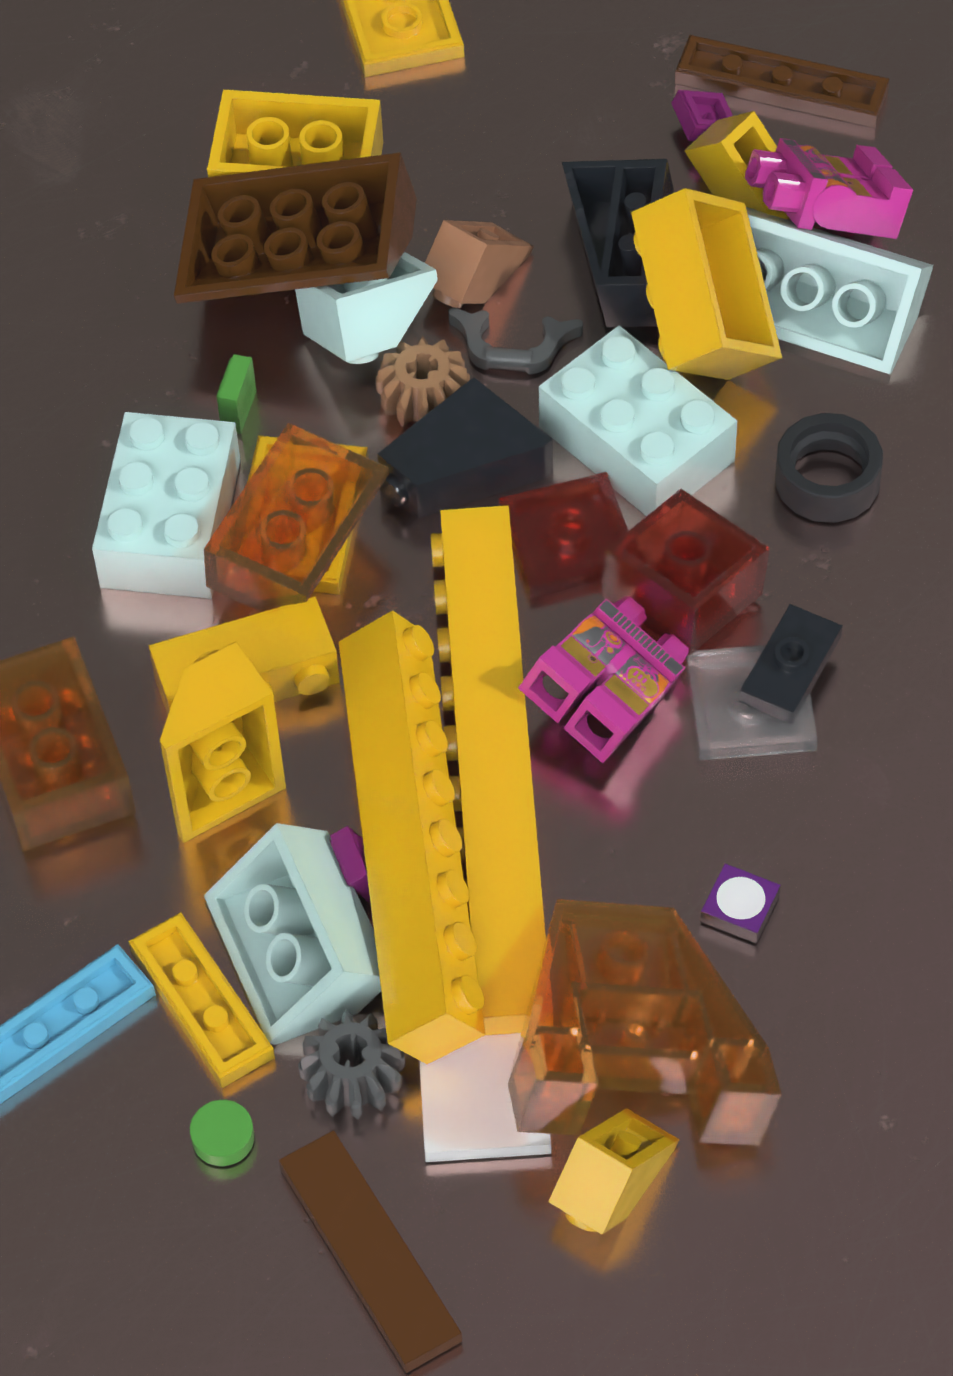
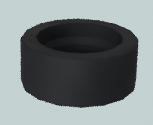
M819 413L803 417L788 427L778 442L775 486L781 500L794 513L812 521L836 523L855 518L872 505L879 493L883 449L873 431L863 422L847 415ZM818 450H835L849 455L862 466V474L849 483L837 486L819 485L804 478L795 469L796 461L807 453Z

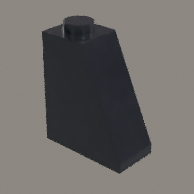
M473 377L377 453L378 485L384 497L391 504L397 507L404 506L420 519L439 513L440 510H449L546 479L553 473V439Z

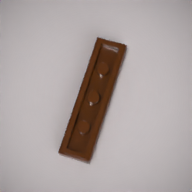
M689 35L675 70V84L714 93H723V95L876 128L888 94L890 80L885 77Z
M333 1130L279 1159L280 1170L404 1371L408 1373L461 1343L462 1332L336 1132Z

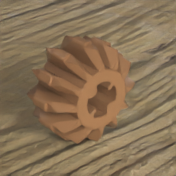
M422 335L417 345L410 346L400 341L396 353H384L383 360L381 361V370H378V376H376V390L380 394L381 406L385 410V414L397 415V420L400 422L401 427H404L412 421L418 422L470 380V375L467 373L465 361L460 351L449 352V347L444 339L433 346L428 345Z

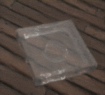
M766 645L688 652L686 666L699 761L817 750L818 740L810 694L793 724L739 702L740 689Z

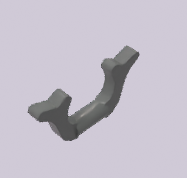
M451 308L448 312L449 324L457 328L466 340L471 362L484 370L491 368L522 371L528 374L539 373L551 365L559 349L565 343L583 335L582 320L575 319L559 322L552 317L546 316L542 319V332L545 338L539 346L529 350L492 347L491 344L486 343L481 338L484 331L489 327V313L482 310L471 314L458 308Z

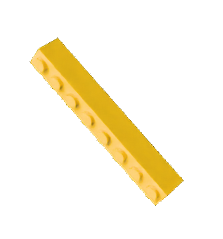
M392 610L340 640L339 650L387 1041L389 1045L425 1064H429L486 1035L482 1012L484 996L478 984L474 956L477 951V945L470 927L467 906L469 890L463 878L460 857L462 841L456 829L453 808L455 791L449 779L446 758L448 742L442 730L439 709L441 693L435 681L432 660L434 645L424 628L412 624Z

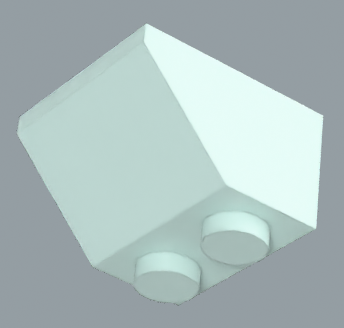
M404 252L390 278L295 289L303 334L350 364L371 362L378 358V352L397 347L437 282L436 269Z

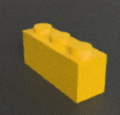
M316 596L148 645L154 677L167 715L169 714L183 669L193 664L202 654L212 650H220L236 641L273 692L274 702L301 694L313 695L323 691L328 686L340 683L337 651Z

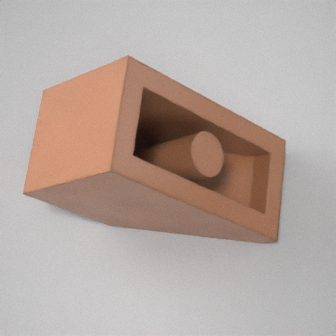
M443 220L425 261L427 265L436 269L438 280L433 287L432 296L440 302L455 308H462L463 304H485L530 256L534 246L492 222Z

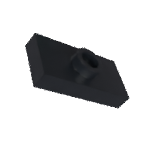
M789 604L740 689L739 702L793 724L841 639L843 625Z

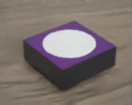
M725 863L701 910L700 922L757 943L780 896L781 885Z

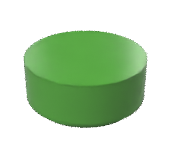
M231 1100L211 1101L203 1105L191 1120L190 1136L196 1154L208 1164L215 1166L235 1164L245 1158L253 1146L254 1129L251 1116L237 1102Z

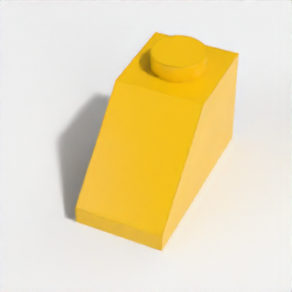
M755 111L715 121L684 150L713 195L743 202L748 208L786 220L789 218L784 211L771 210L763 202L764 188L751 187L745 180L747 166L754 149L776 152L777 149L775 142Z
M626 1108L577 1138L548 1202L564 1211L567 1220L576 1227L603 1235L627 1219L674 1152L680 1139Z

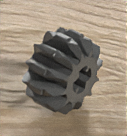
M346 1009L341 1017L342 1024L335 1026L321 1018L318 1024L319 1036H305V1040L302 1043L305 1057L301 1058L298 1068L300 1078L308 1082L306 1084L307 1096L312 1100V1103L325 1100L326 1111L332 1117L344 1106H350L352 1116L358 1120L363 1112L362 1105L369 1103L374 1108L383 1111L386 1105L385 1093H399L402 1081L401 1075L398 1072L402 1071L405 1067V1056L403 1051L388 1044L386 1028L378 1029L377 1018L374 1017L372 1012L360 1023H355L352 1014ZM350 1062L354 1063V1067H350Z

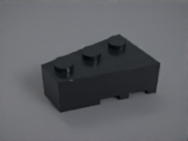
M639 159L562 162L570 198L606 327L657 326L654 309L649 304L646 296V285L648 283L642 258L634 244L635 228L631 212L674 193L668 160Z

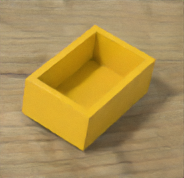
M684 188L631 212L635 228L634 244L642 258L648 283L646 285V296L649 304L654 309L660 334L658 346L663 359L666 361L668 370L730 380L782 359L745 203Z

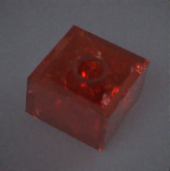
M681 488L606 548L601 595L613 604L625 596L632 597L645 609L647 619L643 625L661 637L665 633L669 635L674 634L689 648L687 655L690 656L762 595L770 548Z

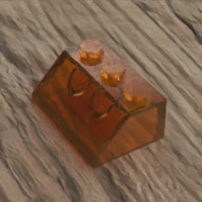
M287 423L204 548L206 587L256 610L307 602L389 475V467Z

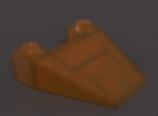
M557 899L508 1080L517 1132L579 1135L596 1090L605 1089L688 1094L700 1142L759 1146L782 1096L769 1047L675 908Z

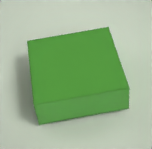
M233 354L227 365L216 397L220 421L235 422L237 433L242 434L256 394V384L252 357Z

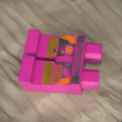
M780 138L776 152L754 149L745 173V180L751 187L764 188L763 202L769 209L784 211L797 228L809 230L813 229L816 221L821 227L826 229L897 239L913 192L911 186L895 169H892L893 166L876 147L856 145L853 158L823 155L815 147L798 145L795 140Z
M625 596L614 604L606 598L593 613L579 623L559 644L553 645L539 657L518 687L520 691L556 723H559L598 685L583 700L563 729L602 763L610 757L652 708L665 696L684 671L685 667L682 663L689 652V648L674 634L669 635L665 633L656 642L640 627L647 619L645 609L630 596ZM548 675L568 693L566 699H559L550 695L544 688L543 677ZM592 714L614 733L611 738H602L594 734L588 726L587 716Z

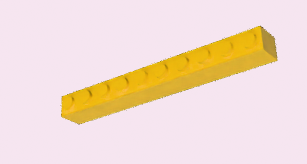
M509 505L440 510L442 533H431L430 536L433 568L444 567L445 580H434L436 615L447 614L448 627L437 628L439 663L451 662L452 676H441L443 712H455V725L444 726V734L448 742L446 758L447 761H458L459 776H449V779L455 791V798L453 800L454 812L462 811L463 827H456L462 841V848L460 850L461 863H466L467 879H464L469 890L467 906L471 932L477 945V951L474 956L478 984L484 996L482 1012L486 1035L542 1032L543 1042H553L552 1004L525 694L518 689L524 678Z

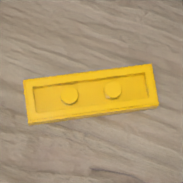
M181 912L128 941L131 953L221 1088L228 1086L275 1059L274 1048Z

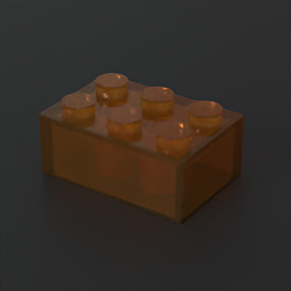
M74 636L0 660V790L22 851L136 813L129 776Z

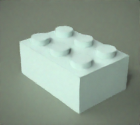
M617 326L539 386V427L655 524L735 461L737 420L678 372L668 370L667 364L621 326Z
M131 412L124 413L92 547L100 588L212 599L241 464L235 422Z

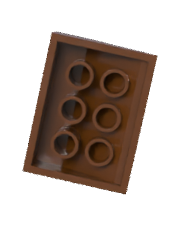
M401 152L193 179L174 291L176 303L390 278L413 237L417 202Z

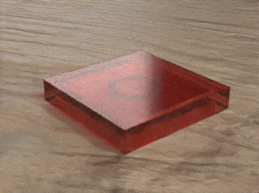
M607 472L499 498V506L509 505L512 548L530 598L639 571L640 560Z

